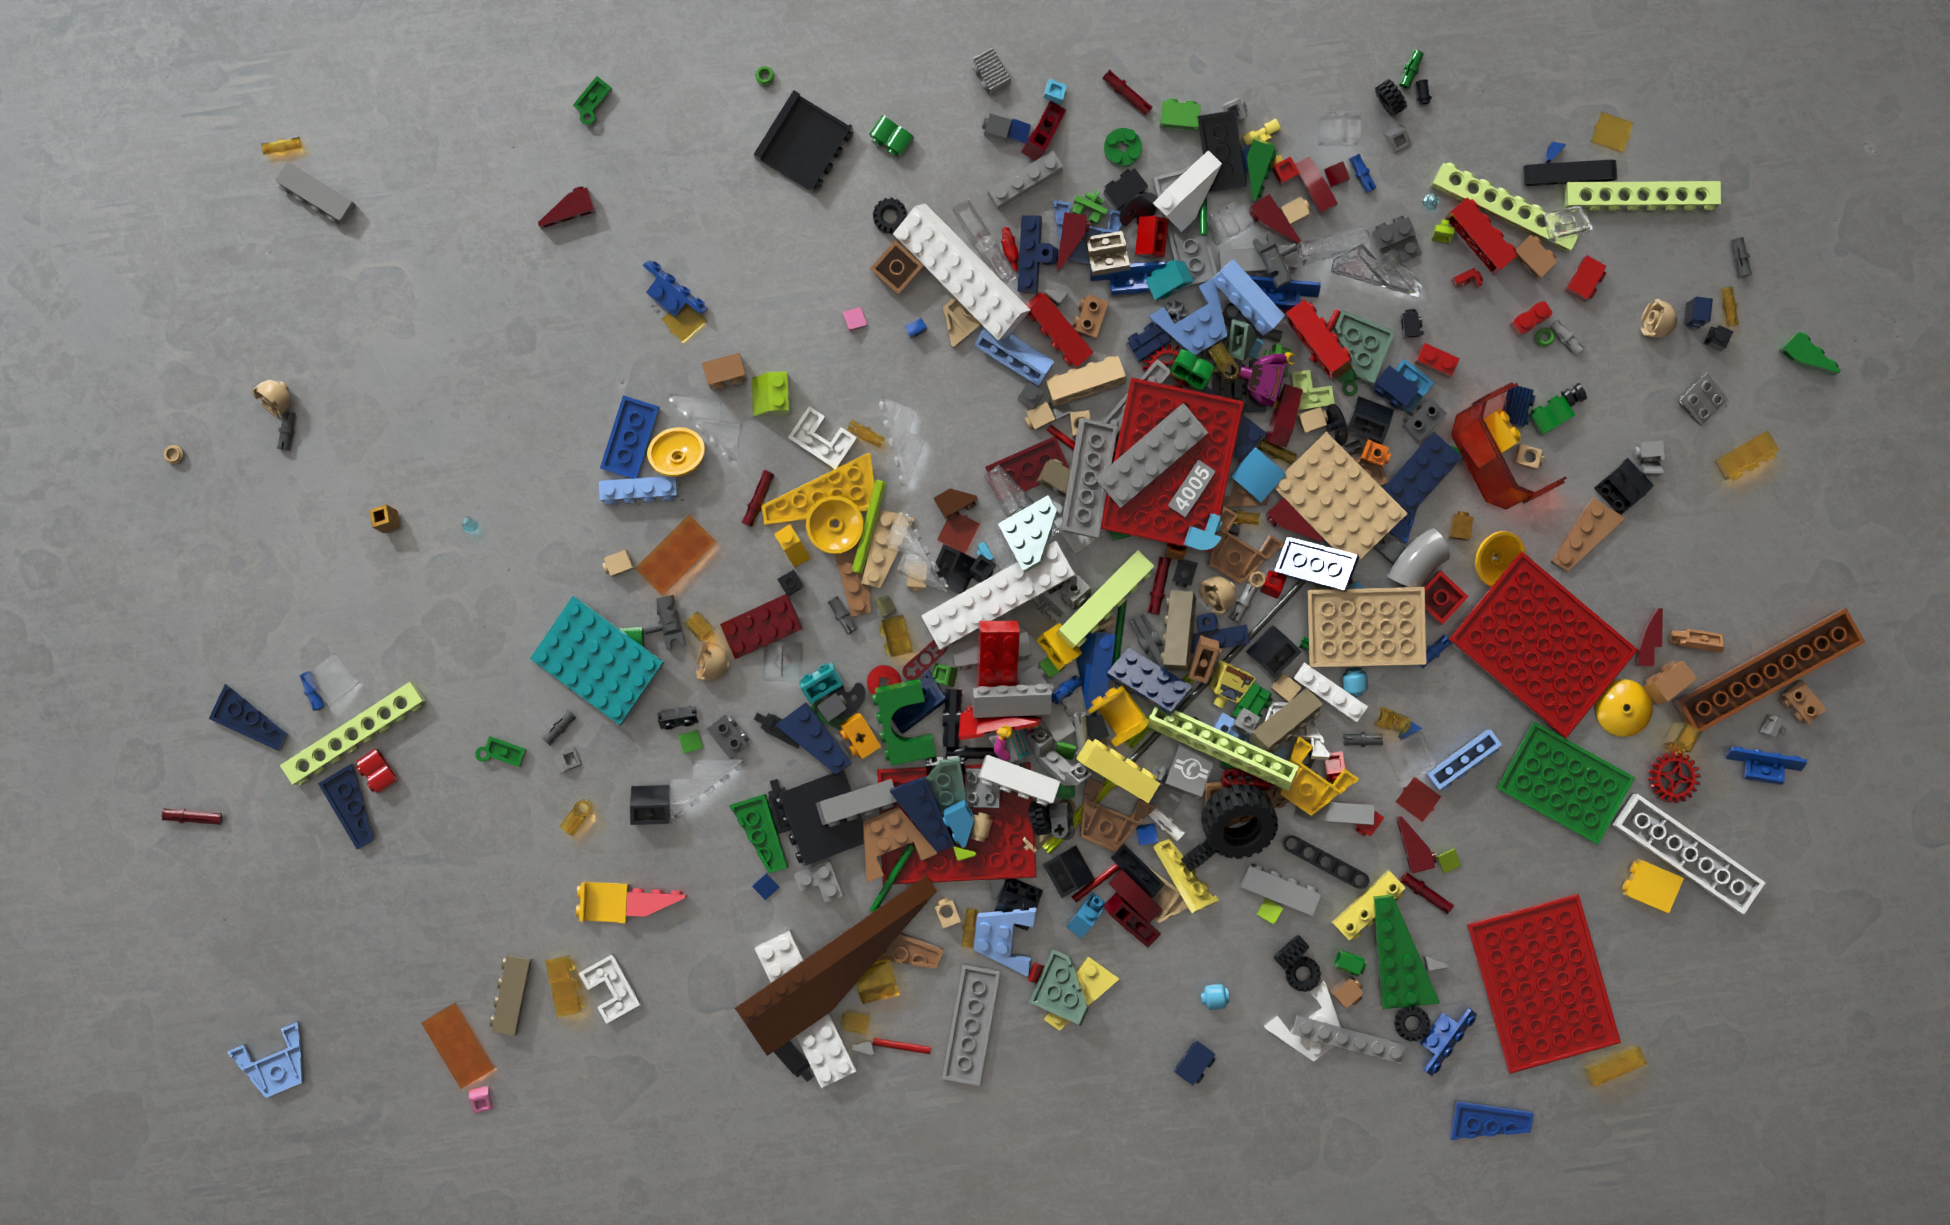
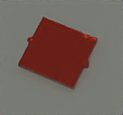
M960 514L951 520L948 517L937 540L966 554L980 523L969 519L967 515L963 516Z
M1414 776L1407 787L1403 788V792L1395 802L1423 822L1428 814L1434 811V806L1441 796Z

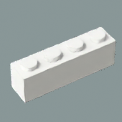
M1302 663L1292 677V680L1305 689L1308 688L1315 696L1354 723L1359 721L1368 708L1364 703L1306 663Z
M989 755L985 756L978 776L979 779H982L981 783L989 786L993 784L999 785L1002 791L1008 793L1011 790L1018 792V796L1024 799H1029V797L1037 799L1036 803L1044 806L1054 802L1060 784L1058 780Z

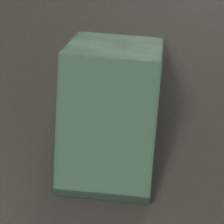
M1232 319L1227 356L1243 361L1246 360L1258 338L1251 324Z

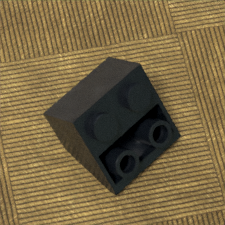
M1358 396L1347 424L1348 433L1382 445L1390 427L1394 409Z
M1627 457L1594 488L1618 514L1622 515L1643 498L1654 485Z
M943 544L928 581L961 594L968 587L971 580L969 570L976 559Z
M1274 625L1246 651L1272 679H1275L1302 652Z
M670 785L631 786L630 825L671 823Z
M1076 845L1043 863L1061 898L1095 879Z
M1006 879L994 912L1002 911V913L1013 912V910L1017 909L1026 911L1029 908H1037L1043 890L1017 879ZM1015 924L1016 927L1021 928V929L1026 930V931H1028V929H1029V927H1030V926Z

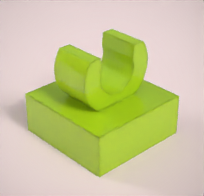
M1442 219L1440 225H1435L1432 241L1451 243L1455 228L1449 227V220Z

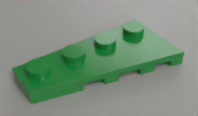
M764 794L729 805L731 811L736 815L740 826L746 832L749 841L755 847L768 873L788 868L767 795Z

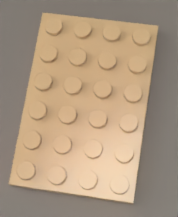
M1327 432L1284 472L1286 475L1274 488L1333 549L1356 554L1359 556L1358 561L1408 514Z
M1425 587L1347 589V592L1334 589L1308 590L1310 667L1426 664Z

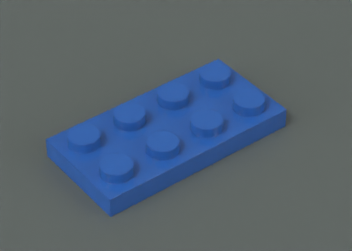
M623 395L600 469L632 479L638 478L660 410L659 406Z

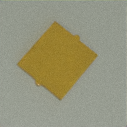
M1601 112L1599 120L1594 126L1595 131L1591 142L1623 152L1627 140L1630 139L1629 133L1633 122Z
M689 304L684 306L678 316L675 317L669 312L661 319L670 328V332L674 333L682 343L707 321L702 314H699Z

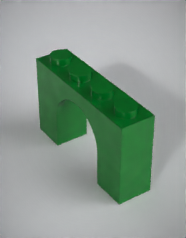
M916 679L875 688L876 694H873L872 697L874 706L878 705L879 712L876 713L878 724L883 726V731H880L882 742L887 744V749H884L886 761L890 760L891 766L936 757L932 733L907 738L898 735L890 724L893 714L899 708L925 702L921 680Z

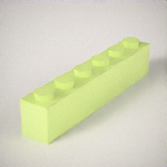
M1137 550L1056 633L1072 649L1075 645L1080 647L1087 640L1085 635L1089 631L1093 634L1100 627L1098 622L1102 618L1106 621L1113 614L1111 609L1115 605L1119 608L1127 600L1124 596L1128 592L1133 594L1140 587L1137 583L1141 579L1146 581L1153 574L1150 570L1154 565Z

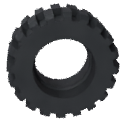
M1236 784L1230 788H1222V791L1219 793H1214L1212 799H1208L1205 804L1206 807L1202 810L1201 824L1210 847L1216 853L1222 856L1225 855L1227 858L1235 857L1236 859H1242L1244 856L1249 858L1254 853L1259 854L1263 851L1264 847L1267 848L1271 844L1270 840L1275 838L1278 830V818L1270 798L1263 790H1259L1255 786L1250 787L1248 784H1242V786ZM1241 815L1254 816L1244 826L1237 828L1225 827L1235 817Z

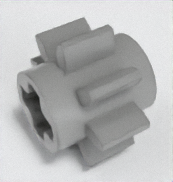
M1177 300L1173 304L1168 302L1165 307L1174 324L1184 319L1188 313L1185 310V304L1177 302Z

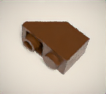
M950 488L934 497V501L945 519L949 517L951 520L960 515V510L964 508L969 510L976 506L975 502L978 501L976 495Z

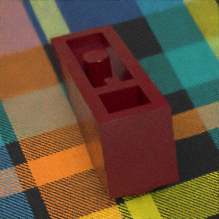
M1049 101L1021 153L1034 161L1038 160L1046 151L1066 109Z
M583 186L574 188L573 192L568 193L538 222L539 227L544 229L596 213L588 188Z
M1270 194L1250 206V213L1248 214L1254 223L1257 222L1261 227L1292 244L1295 243L1296 246L1301 243L1300 238Z
M1064 212L1056 272H1061L1083 240L1085 232L1089 233L1090 221H1087V215Z
M1284 383L1265 435L1268 442L1287 448L1294 429L1303 389Z
M1284 497L1265 514L1268 517L1266 520L1273 527L1277 526L1279 529L1318 543L1323 540L1318 532Z
M1402 816L1396 817L1410 873L1413 874L1435 868L1434 863H1437L1435 853L1431 852L1426 843Z
M1118 892L1104 904L1108 914L1146 947H1149L1161 935Z

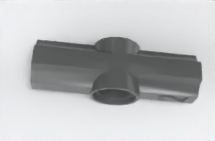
M1144 613L1129 622L1139 638L1138 642L1144 653L1148 655L1152 662L1164 668L1163 663H1161V653L1164 652L1163 644L1156 631L1150 626Z

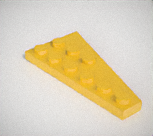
M870 452L761 505L764 525L806 519L812 506L828 496L847 498L859 508L860 512L867 511L875 484Z

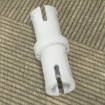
M1157 807L1148 816L1161 827L1162 831L1165 830L1174 838L1176 842L1185 833L1172 822L1171 818L1168 819L1159 811Z

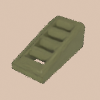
M886 595L875 599V603L883 618L896 613L897 609L890 596Z

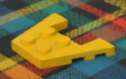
M1297 736L1289 762L1299 766L1297 776L1290 790L1287 791L1280 788L1279 794L1312 816L1331 802L1338 794L1343 793L1350 785L1355 784L1359 778L1344 768L1333 784L1326 781L1302 764V761L1313 746Z

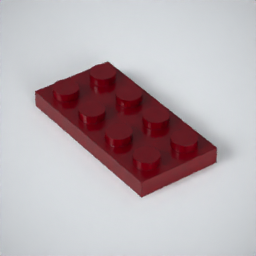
M1055 436L985 467L1000 502L1039 486L1040 484L1037 483L1038 477L1045 463L1051 459L1063 462V466L1070 469Z
M788 594L720 624L735 659L803 629Z

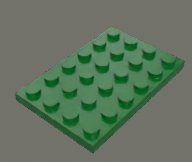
M1533 721L1496 789L1599 845L1635 777Z

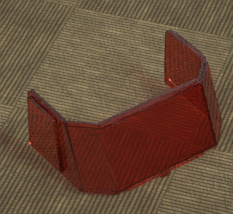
M1513 382L1473 402L1471 407L1456 414L1451 433L1467 465L1466 467L1477 484L1485 502L1505 510L1520 502L1524 504L1564 484V480L1567 479L1565 476L1534 492L1519 486L1483 419L1487 402L1518 386V383L1513 384Z

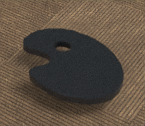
M1143 192L1132 197L1120 212V223L1123 226H1127L1132 219L1137 218L1138 225L1139 217L1154 216L1157 208L1153 202L1157 199V196L1151 192Z
M1332 403L1326 410L1328 416L1326 430L1328 432L1335 430V441L1339 445H1344L1348 439L1346 421L1340 408Z
M857 682L850 692H846L844 685L829 693L827 699L836 693L837 696L842 695L848 703L845 705L847 710L835 719L849 717L861 707L866 693L861 683ZM853 695L857 696V699L855 701L851 700V697Z

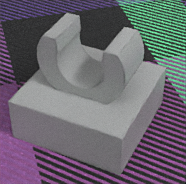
M1767 714L1759 732L1772 737H1776L1777 734L1784 736L1787 728L1781 726L1784 721L1783 719Z

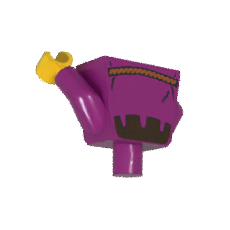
M1294 353L1270 354L1255 361L1253 369L1241 367L1239 377L1249 380L1247 389L1250 390V394L1259 404L1276 408L1287 364H1295V362L1289 361L1290 356H1296Z

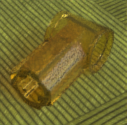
M1222 342L1208 350L1226 379L1234 380L1238 377L1239 367ZM1228 366L1236 368L1234 375L1229 376L1225 373Z
M588 799L579 800L559 827L567 834L573 836L585 819L592 813L593 803ZM581 803H585L588 806L587 813H582L579 810Z

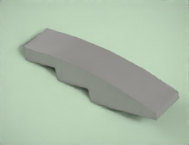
M1329 802L1312 816L1296 806L1295 819L1373 825L1375 805Z

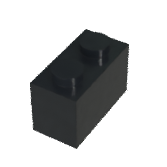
M1135 168L1131 171L1129 169L1125 170L1120 174L1121 178L1116 182L1112 180L1105 186L1106 189L1103 194L1117 211L1122 209L1132 197L1148 189L1147 183Z

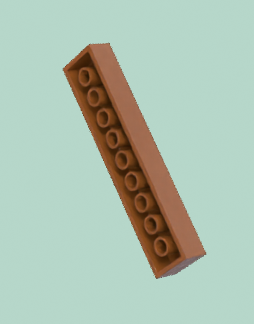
M1847 608L1840 609L1677 698L1673 702L1691 734H1699L1863 644L1865 640Z

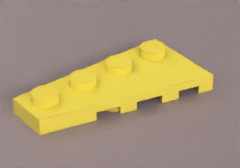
M1170 839L1153 846L1191 913L1219 901L1216 895L1212 896L1207 890L1209 886L1205 881L1201 882L1195 875L1197 873L1194 869L1190 872L1181 860L1184 856Z
M1089 956L1076 972L1088 1006L1119 980L1117 976ZM1048 1012L1044 1018L1046 1022L1059 1031L1070 1022L1051 1012Z

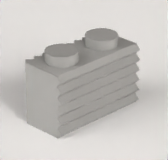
M993 47L973 58L974 64L971 67L975 74H980L983 79L980 82L985 91L989 90L990 94H993L1011 84V79Z

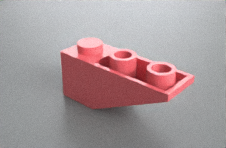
M632 888V892H627L626 916L646 917L686 898L687 894H682V890H671L670 894L663 893L661 889H652L651 893L644 892V889Z

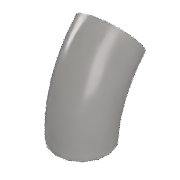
M1430 528L1418 536L1398 557L1388 577L1408 587H1423L1432 572L1450 559L1449 548L1442 535L1436 529Z

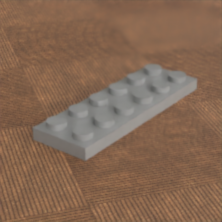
M1189 168L1153 177L1157 198ZM1200 209L1196 219L1183 232L1169 220L1167 236L1173 259L1185 261L1194 281L1186 287L1205 283L1217 274V269L1208 235L1200 236Z
M1182 403L1095 479L1118 507L1121 508L1208 432L1186 405Z
M1086 418L1079 419L1060 531L1095 539L1099 538L1107 492L1095 478L1112 464L1118 426Z
M962 964L942 1079L980 1086L1001 971Z

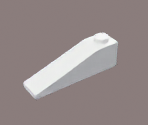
M1208 150L1153 202L1154 206L1183 232L1196 219L1198 211L1222 163Z

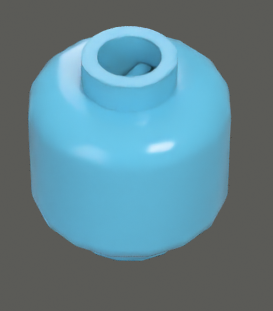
M1359 667L1346 670L1342 677L1344 690L1353 697L1362 696L1363 692L1368 690L1367 673Z
M1222 984L1208 985L1204 989L1205 993H1201L1202 1005L1206 1004L1209 1010L1224 1009L1227 1003H1230L1228 988H1224Z

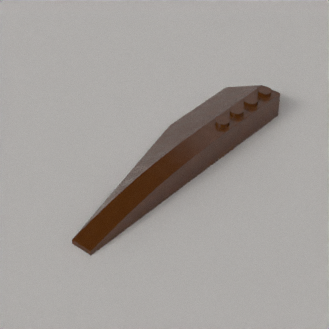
M927 875L734 1007L767 1056L829 1014L937 892Z

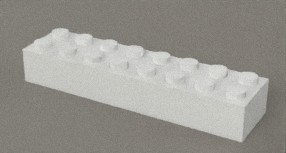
M926 204L915 206L893 233L998 341L1007 338L1030 311Z
M1054 541L1046 546L1042 564L1024 573L1019 562L923 614L922 618L939 649L943 650L979 630V621H995L1076 576L1058 541Z
M1632 794L1612 823L1613 827L1739 914H1745L1765 884L1763 880L1639 794Z
M791 930L754 948L770 982L804 960ZM830 1013L796 1036L821 1088L857 1071Z

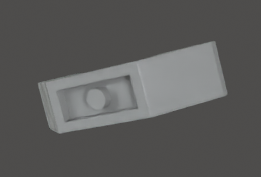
M1039 727L1027 735L1037 762L1060 781L1063 786L1080 785L1093 777L1094 774L1081 762L1072 766L1052 748L1054 737L1043 727Z

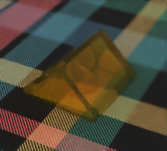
M890 958L876 961L856 983L862 1004L900 995Z

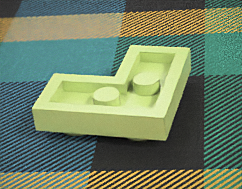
M1310 370L1290 373L1292 386L1303 389L1298 411L1326 407L1332 403L1335 404L1332 386L1313 388Z

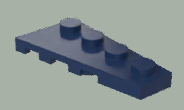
M227 684L224 685L209 717L210 720L277 751H280L288 734Z
M807 702L776 724L780 730L835 775H838L852 765Z
M353 764L346 766L318 783L355 848L358 850L375 840Z
M926 776L890 789V793L936 852L955 846V841L949 828L946 827L943 821L944 816Z

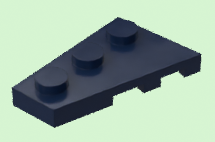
M928 669L924 672V677L921 679L925 702L903 706L896 710L891 718L902 734L948 701V698Z

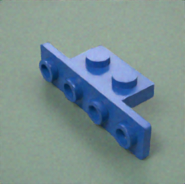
M647 261L643 264V267L656 277L646 293L673 316H678L686 304H689L699 314H703L708 310L704 301L691 295V291L687 287L678 284L676 278L669 273L666 274L657 262Z
M1166 261L1136 262L1130 264V270L1092 276L1090 267V281L1109 280L1111 295L1149 292L1146 279L1152 276L1151 273L1153 271L1165 268Z
M1249 276L1279 309H1292L1300 303V296L1318 297L1321 283L1293 279L1290 283L1276 288L1273 278Z
M1731 747L1726 754V759L1745 762L1744 779L1783 785L1785 782V769L1802 771L1807 764V759H1802L1798 756L1790 757L1780 753H1766L1761 750H1748L1742 747Z
M1468 1008L1458 1023L1446 1014H1441L1428 1035L1420 1043L1435 1054L1425 1067V1072L1433 1076L1434 1073L1436 1074L1441 1069L1442 1062L1452 1054L1455 1044L1463 1039L1466 1029L1475 1022L1477 1013Z

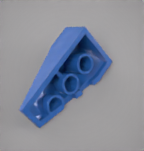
M1088 632L1085 635L1087 640L1079 647L1082 654L1076 661L1079 676L1082 680L1085 706L1088 710L1093 705L1091 702L1098 696L1102 698L1106 696L1105 693L1109 688L1110 679L1107 677V672L1112 666L1115 635L1097 632L1092 634Z

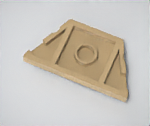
M955 297L943 306L951 346L954 348L982 324Z
M1154 872L1165 883L1162 889L1152 898L1163 909L1154 918L1158 923H1161L1188 907L1177 888Z

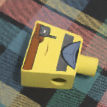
M1219 659L1210 684V689L1218 694L1213 704L1224 709L1228 699L1236 703L1240 702L1256 678L1250 673Z

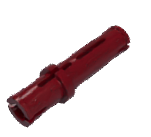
M1110 69L1103 76L1102 79L1115 89L1114 92L1120 93L1142 112L1144 116L1153 108L1152 105L1131 89L1124 79L1121 80Z
M763 470L750 503L747 504L748 508L741 523L753 527L758 513L762 510V502L775 474Z
M1159 556L1147 613L1160 615L1161 603L1165 598L1164 589L1171 561L1170 558Z
M163 808L162 821H178L180 824L191 822L221 825L222 813L187 811L185 808L180 810Z
M1407 871L1401 877L1400 882L1412 889L1414 894H1419L1448 915L1453 909L1454 904L1426 886L1424 881H1419Z

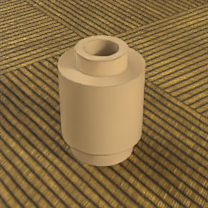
M981 812L978 815H974L970 838L985 842L993 821L989 819L990 815Z

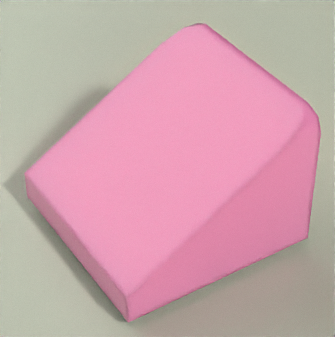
M861 307L842 312L850 332L867 325Z
M488 1086L469 1091V1100L474 1113L493 1109Z

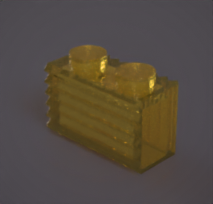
M695 612L683 623L699 641H709L715 635V627L700 612Z
M904 615L881 620L882 625H879L881 637H886L887 643L884 644L886 655L890 654L891 658L914 652Z

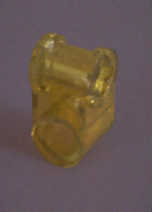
M1384 707L1379 708L1380 714L1377 722L1374 723L1375 726L1400 733H1405L1409 730L1411 726L1409 717Z

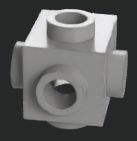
M1079 575L1071 581L1067 580L1061 588V600L1065 605H1070L1073 609L1083 606L1091 596V588Z

